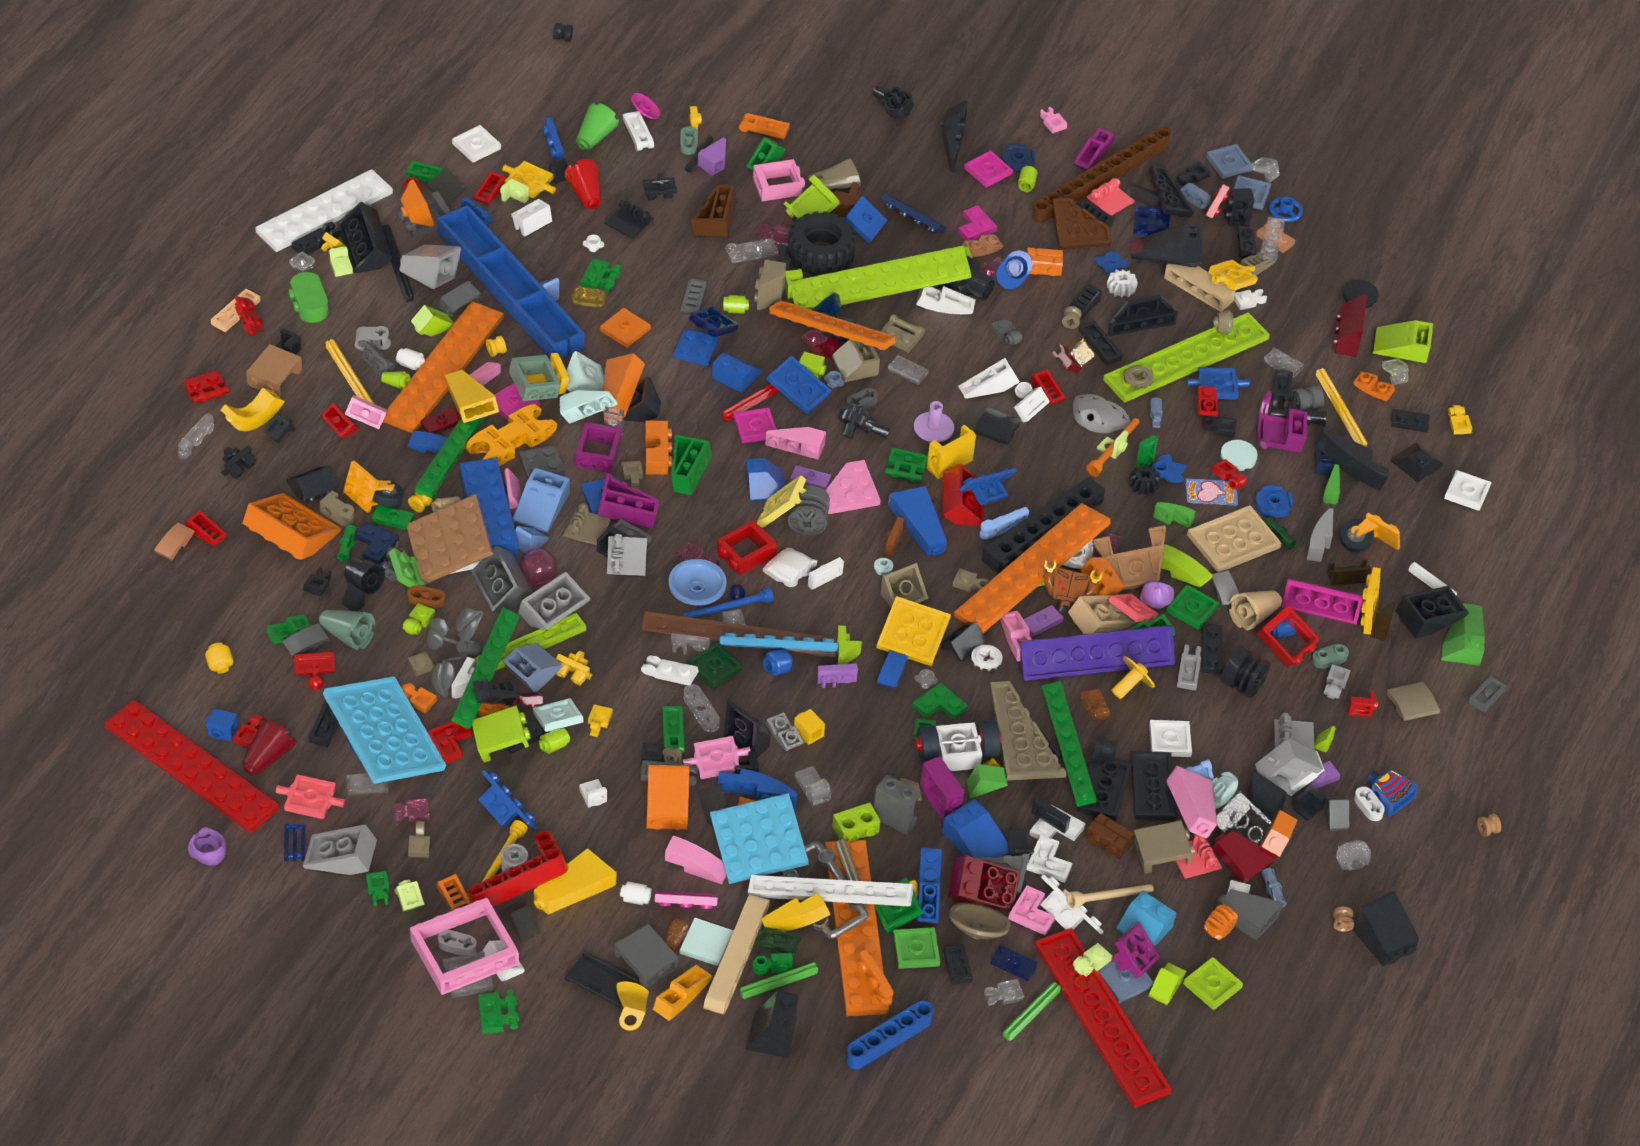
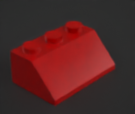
M958 464L943 473V516L957 525L981 526L984 521V505H980L972 490L960 492L959 490L964 485L963 482L971 477L976 479L977 477L962 464Z

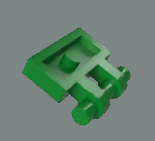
M593 258L580 281V287L598 291L599 287H603L602 290L604 292H609L615 285V279L621 273V265L615 264L614 267L610 268L609 262Z
M892 447L888 466L894 468L886 467L885 475L892 476L894 479L898 477L908 479V482L913 483L914 481L922 482L923 475L916 474V472L924 473L928 455ZM900 468L910 470V472L901 471Z
M506 990V997L500 999L499 992L478 994L482 1034L503 1032V1025L509 1024L512 1030L518 1028V1021L520 1019L519 1013L516 1012L517 998L514 996L513 990ZM507 1008L508 1013L502 1015L501 1009Z

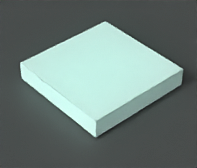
M571 698L533 708V713L545 732L583 722V716Z
M694 918L680 948V954L719 966L734 930Z

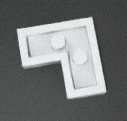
M1064 812L1071 817L1069 829L1065 834L1039 819L1031 828L1029 835L1038 840L1040 835L1052 838L1058 832L1075 841L1084 830L1086 823Z
M1040 835L1034 853L1028 862L1027 870L1040 875L1044 874L1046 877L1052 876L1055 880L1065 883L1072 868V863L1054 857L1060 841Z

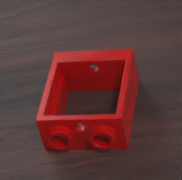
M752 520L718 539L716 552L721 559L728 563L732 570L742 575L776 556L777 542ZM749 538L759 549L741 558L731 547Z
M1289 605L1256 633L1287 668L1292 664L1297 666L1304 659L1302 655L1305 652L1310 654L1317 648L1315 643L1320 640ZM1284 619L1307 643L1293 657L1269 633Z

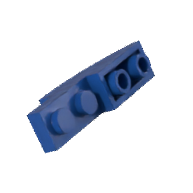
M742 768L740 775L721 771L719 773L718 790L756 796V801L789 793L793 809H796L797 793L770 776Z
M921 848L918 901L924 913L917 917V922L938 923L942 849Z

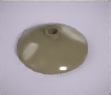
M959 903L952 906L949 912V917L953 924L963 933L974 939L998 938L1007 934L1010 929V921L1006 916L984 905Z

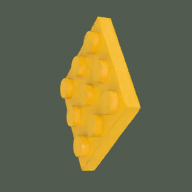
M896 596L877 643V648L887 652L891 650L909 656L908 659L932 667L951 614Z

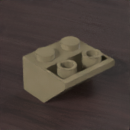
M765 260L764 266H760L758 275L760 279L757 278L755 289H758V291H756L754 302H757V310H762L782 300L785 287L786 263Z
M848 340L832 354V359L839 373H841L844 382L876 376L879 373L880 359L873 346Z

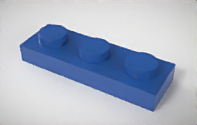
M552 117L545 118V125L542 126L544 136H547V146L551 147V158L555 159V161L563 159L564 151Z

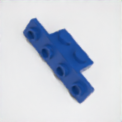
M1005 468L999 473L994 471L987 476L982 474L976 479L973 477L968 478L963 482L964 485L959 490L960 492L972 490L981 506L1004 500L1009 495L1001 482L1008 480L1017 470L1016 468L1010 470Z
M483 770L481 773L492 786L478 800L502 827L506 828L519 814L530 827L536 830L538 828L534 822L536 818L529 811L525 812L522 809L524 807L523 803L517 798L513 799L511 796L513 792L505 784L502 786L499 783L501 779L493 771L489 773Z

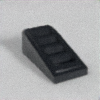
M1083 200L1079 205L1080 208L1086 209L1093 214L1095 219L1102 224L1104 223L1102 221L1105 220V224L1110 227L1114 221V217L1086 200Z
M1087 284L1069 305L1082 310L1080 320L1101 301L1102 291Z

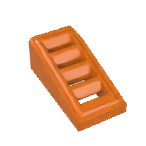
M457 874L437 882L436 887L451 911L464 904L466 906L472 904ZM453 885L455 887L449 891L446 890V888L451 887ZM458 891V895L450 897L451 894ZM457 899H463V901H460L456 904L453 903V901Z

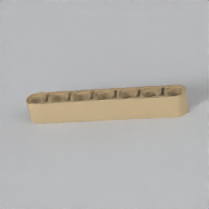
M749 894L705 998L704 1009L725 1015L763 924L761 918L765 917L768 912L770 900Z

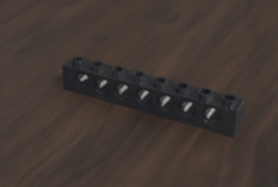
M1090 476L984 547L982 562L997 574L1000 573L1081 503L1092 509L1100 506L1104 501L1105 488Z

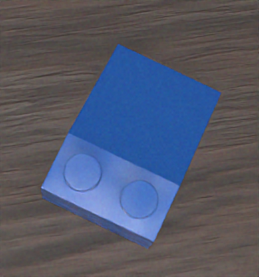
M973 799L944 818L942 833L964 855L973 858H997L1009 855L1008 842L988 811L977 800Z

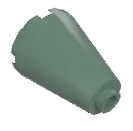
M327 609L320 614L319 622L321 627L352 649H364L370 643L374 634L371 631L372 625L375 626L374 616L371 613Z

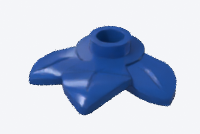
M1114 251L1107 252L1103 257H1094L1095 263L1103 266L1107 274L1129 266V260L1121 259L1120 254Z
M1166 454L1160 456L1151 469H1156V472L1160 474V478H1164L1168 482L1179 483L1184 480L1182 474L1186 469V465L1172 462L1171 455Z

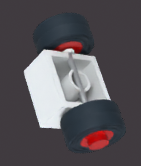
M996 720L980 721L977 730L975 722L941 726H920L917 730L915 746L921 762H927L941 756L950 771L974 769L977 764H981L982 756H997L1000 754L1002 734L999 731Z

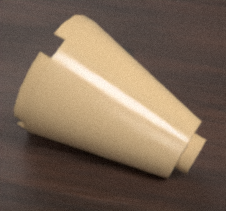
M1274 590L1238 593L1230 599V603H1232V608L1229 609L1230 616L1237 627H1243L1247 631L1254 629L1281 607V596Z

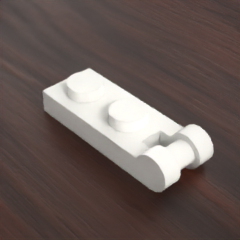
M640 112L623 114V121L635 144L636 151L646 147L648 149L654 148L653 139Z

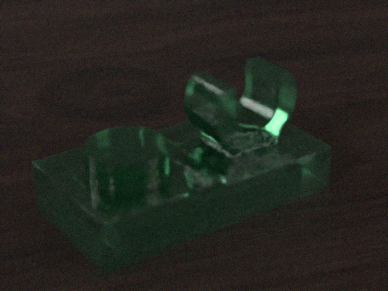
M763 926L754 943L758 948L781 953H792V957H794L798 951L797 946L801 941V937L799 934Z

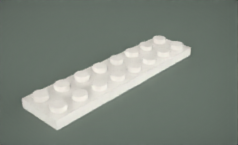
M371 169L255 227L256 233L272 249L278 252L292 245V242L322 228L324 224L329 222L335 223L343 219L360 202L371 205L393 194V188Z

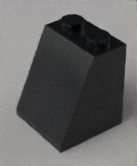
M1394 891L1360 907L1353 931L1382 966L1389 963L1393 964L1401 957L1409 956L1416 951L1419 937Z
M778 990L755 1012L746 1050L788 1058L796 1025L799 994Z

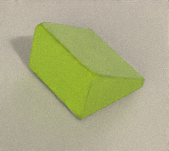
M1331 726L1319 733L1314 743L1315 749L1325 753L1328 751L1334 738L1335 726Z

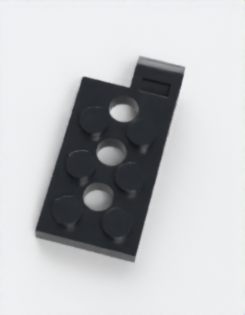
M1098 736L1088 771L1096 803L1080 806L1077 812L1096 817L1102 813L1113 821L1117 820L1132 768L1131 763L1114 759L1117 740ZM1106 767H1113L1115 770L1108 771ZM1102 782H1108V783H1110L1111 785H1110V786H1104V785H1102L1101 783H1102ZM1097 797H1104L1106 801H1099Z

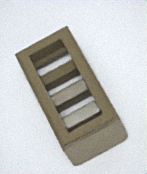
M1261 251L1256 255L1241 260L1240 265H1254L1255 271L1251 273L1257 276L1274 264L1276 260Z

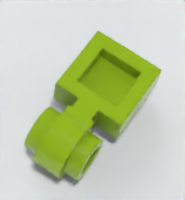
M418 603L409 614V619L405 620L403 630L410 635H418L421 632L422 626L426 628L435 616V609Z

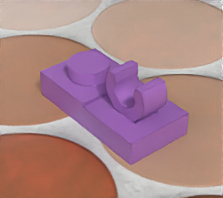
M857 663L818 666L817 684H821L822 688H825L826 683H832V686L836 687V682H856Z

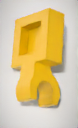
M593 705L588 718V724H591V736L598 737L601 727H608L613 714L612 708Z

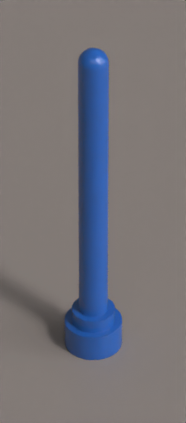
M770 587L763 588L756 595L684 613L683 616L697 618L759 601L761 603L765 602V604L774 601L773 593Z

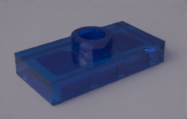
M1000 945L991 960L992 965L1026 981H1029L1038 962Z

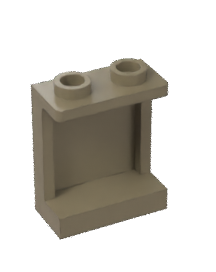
M1182 821L1134 830V843L1144 874L1152 873V865L1181 859H1186L1187 865L1192 864V856L1195 855L1192 844L1188 843L1189 832L1187 828L1183 827Z

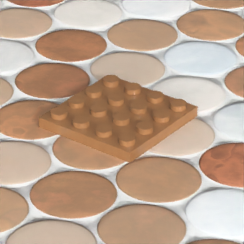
M476 494L408 523L407 529L413 553L418 561L416 564L421 580L425 584L493 555L480 502Z

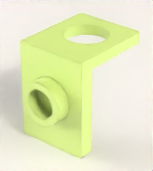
M1124 431L1115 440L1112 458L1116 459L1121 452L1125 451L1128 445L1126 442L1127 431ZM1106 437L1097 446V449L1104 452L1106 450L1104 446L1111 444L1114 440Z

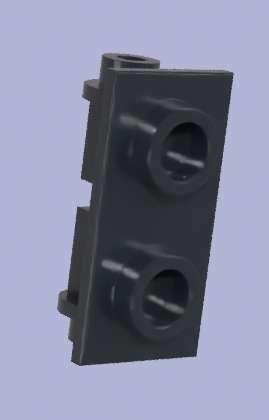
M1238 225L1239 257L1244 259L1249 257L1250 254L1256 255L1254 230Z

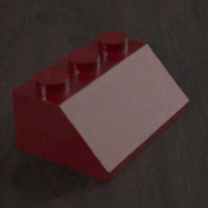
M1363 294L1344 303L1342 310L1337 312L1336 321H1339V323H1336L1335 333L1338 335H1335L1333 346H1336V354L1357 357L1363 333L1367 295Z

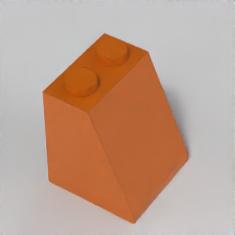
M649 765L647 828L687 830L689 766Z

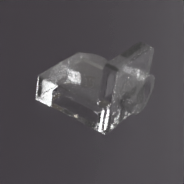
M1261 157L1252 163V171L1264 173L1266 182H1271L1280 175L1278 163L1275 159Z
M1398 358L1382 362V369L1390 374L1392 385L1409 381L1408 365Z

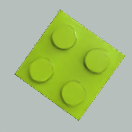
M1213 957L1185 978L1183 983L1213 1011L1243 986V983Z

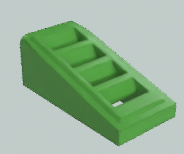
M1336 464L1332 469L1324 491L1323 503L1326 504L1338 503L1340 470L1339 465Z

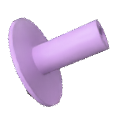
M932 402L929 412H925L915 419L914 431L921 439L929 442L934 440L942 442L952 436L954 423L947 415L942 413L943 404L941 402Z

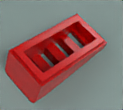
M490 171L473 199L490 205L500 193L501 187L505 184L506 177Z
M1048 369L1032 375L1030 383L1034 388H1042L1050 401L1049 405L1066 399Z
M200 510L186 521L185 526L194 530V535L213 547L228 536L225 531ZM216 534L219 535L215 540L212 538Z

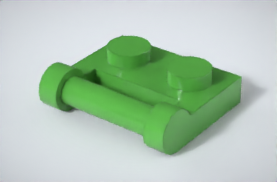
M395 548L392 549L389 555L397 581L409 588L415 585L426 587L419 574L416 564L418 562L417 557H409L405 552H400Z

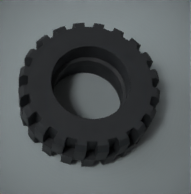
M816 211L813 214L807 213L803 215V218H798L789 230L788 253H790L791 262L798 269L801 268L802 272L806 274L807 272L811 273L813 276L847 269L855 257L856 232L849 221L846 222L847 220L842 216L838 217L837 214H829L826 211H823V213ZM814 242H826V243H829V244H831V245H829V246H820V245H816V244H813V243H814Z

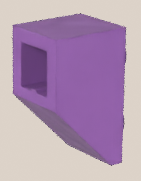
M724 137L698 152V166L711 176L725 168L726 139Z

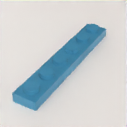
M725 633V636H720L721 646L782 648L786 650L838 653V643H834V639H822V642H815V638H803V641H795V637H783V640L775 639L776 636L764 635V639L756 638V635L744 634V638L736 637L737 634Z

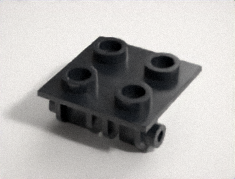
M620 200L618 204L620 209L605 224L633 239L654 218L651 217L648 211L636 207L635 204L632 205L627 200Z

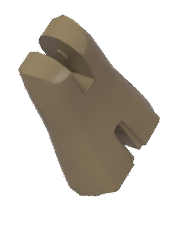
M851 158L807 177L809 184L812 185L809 179L815 175L829 190L851 189L852 182L859 183V187L861 185L859 173Z

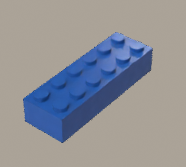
M497 458L459 463L460 482L464 498L474 494L477 495L492 549L495 546H499L511 551L514 557H518V540Z

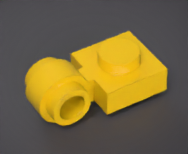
M1460 405L1449 407L1448 417L1450 418L1449 422L1453 435L1471 434L1472 426L1469 416L1465 415V408Z

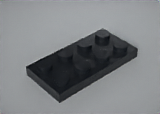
M1132 751L1131 764L1135 819L1175 821V799L1167 784V778L1173 771L1171 752Z

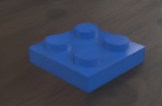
M684 328L674 351V358L709 366L719 343V337Z

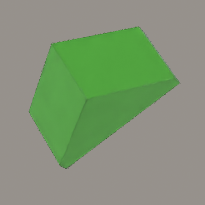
M977 764L967 780L969 797L972 799L1008 786L1005 769L1003 767Z

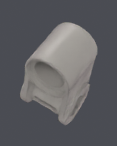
M362 326L357 328L355 347L360 351H364L366 342L379 350L388 349L391 346L390 339L388 338L389 329L385 326Z

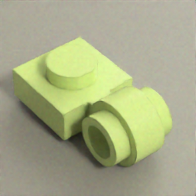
M1097 943L1084 952L1083 957L1079 956L1074 961V970L1080 975L1088 976L1093 969L1098 971L1111 962L1113 956Z

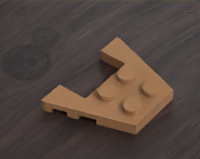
M1165 525L1148 529L1152 547L1113 554L1109 536L1092 539L1093 546L1100 557H1107L1123 583L1124 588L1122 591L1143 587L1149 580L1160 582L1166 533Z

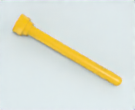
M519 820L513 821L510 826L509 838L482 882L496 875L502 865L501 853L507 845L514 844L517 839L525 835L528 830L525 823Z

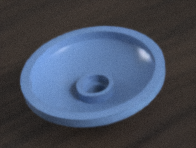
M691 559L679 563L672 569L668 584L671 593L678 600L690 605H706L715 602L724 594L727 580L723 570L716 564L703 559Z

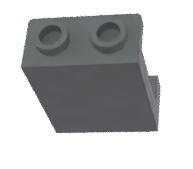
M438 191L431 193L432 201L426 202L434 222L432 227L411 223L408 216L404 217L400 208L403 205L399 203L398 218L400 221H403L406 231L410 232L413 238L437 231V218L451 212Z
M886 775L876 787L874 810L881 822L908 835L918 823V817L913 814L915 803L921 796V792Z
M649 924L637 928L627 937L620 938L614 945V955L616 958L621 956L639 976V985L645 988L678 970V956Z

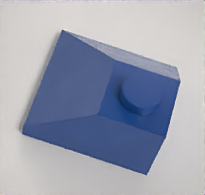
M765 458L746 459L745 477L750 502L767 501L770 496L785 486L781 468Z

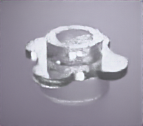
M928 669L920 671L919 675H916L914 679L921 684L923 689H928L931 685L938 683L934 673Z

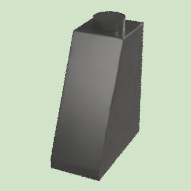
M1233 889L1226 895L1222 894L1217 901L1218 906L1225 904L1237 913L1238 919L1234 926L1254 940H1257L1280 916L1283 903L1280 901Z

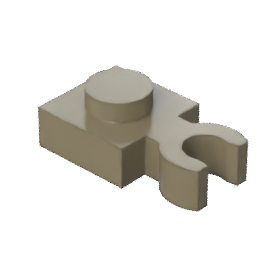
M959 568L952 587L968 592L975 589L978 592L989 580L985 578L977 579V574Z

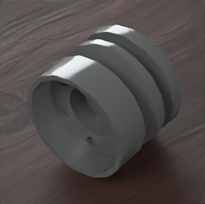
M805 485L803 488L806 492L803 494L799 492V498L802 502L796 503L794 507L789 509L788 524L792 530L799 534L817 535L822 533L827 527L830 497L824 489L818 486Z

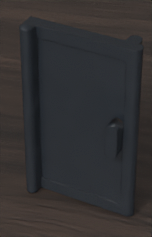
M586 951L583 952V956L565 976L566 981L584 988L618 1008L621 1007V1001L617 994L616 984L624 981L638 984L639 979Z

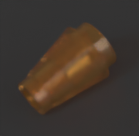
M674 919L669 923L665 943L673 952L688 933V925L679 919Z

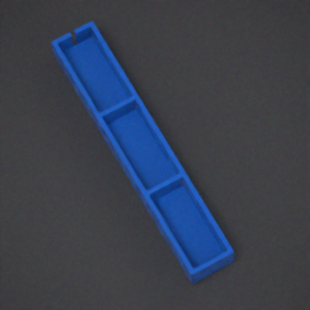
M468 205L437 218L438 235L448 246L461 247L459 258L549 358L551 353H558L560 358L563 359L568 356V353L571 355L575 351L578 352L584 349L585 333Z

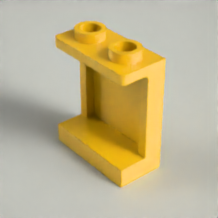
M963 425L960 437L944 446L936 440L930 442L927 469L937 479L943 477V473L958 464L964 466L973 461L975 433L966 425Z

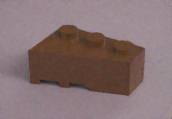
M717 185L708 196L706 204L701 206L696 217L693 216L691 219L693 236L728 237L737 203L734 185Z

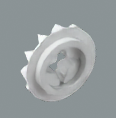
M980 645L972 651L971 661L974 662V666H979L980 670L984 668L988 671L992 668L997 669L1001 665L1003 658L1000 650L992 645ZM988 655H990V656H989L990 659H988L987 661H984V658H986V657H988Z

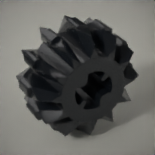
M1143 465L1140 468L1135 467L1129 475V487L1133 489V492H1139V495L1142 493L1146 496L1149 493L1154 494L1160 486V474L1156 472V469H1150V465L1148 467Z

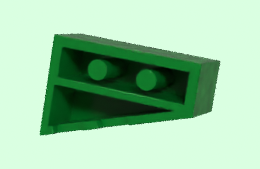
M675 435L671 471L673 489L677 493L692 495L712 458L710 442Z

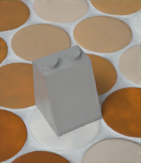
M422 245L402 255L399 271L431 289H435L455 279L461 247Z

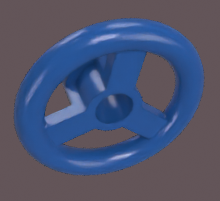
M1279 197L1272 200L1269 204L1270 214L1282 222H1294L1300 219L1303 214L1301 204L1291 197ZM1277 203H1280L1279 207L1274 208ZM1294 206L1298 209L1297 214L1293 212ZM1277 213L1288 214L1290 217H1283Z

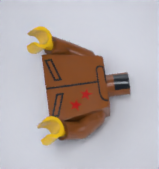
M1045 559L1044 583L1048 594L1053 597V601L1060 603L1058 609L1060 614L1069 615L1068 612L1071 606L1074 605L1079 596L1095 595L1099 580H1101L1104 574L1103 571L1099 577L1094 574L1096 568L1093 569L1091 575L1057 568L1055 559L1053 565H1048L1047 559Z

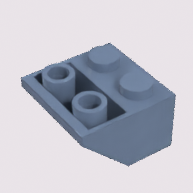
M537 643L517 647L503 660L510 673L532 692H538L563 667L562 664Z

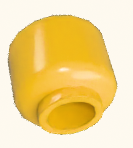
M223 643L210 645L205 653L211 671L220 674L229 671V668L234 663L229 646L223 645Z

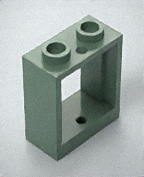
M547 355L511 359L509 373L522 401L558 398L560 382ZM543 373L547 380L544 383L528 384L525 375Z

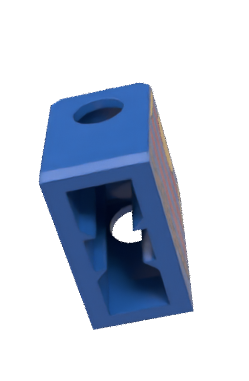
M1374 770L1368 776V780L1373 783L1371 790L1384 805V812L1389 817L1415 799L1418 785L1394 770L1388 771L1383 776Z

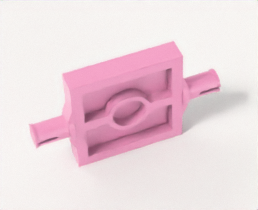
M733 736L694 743V757L683 759V764L696 765L701 779L717 777L720 771L734 773V767L739 765L740 757L748 755V752L751 750L750 746L738 749Z

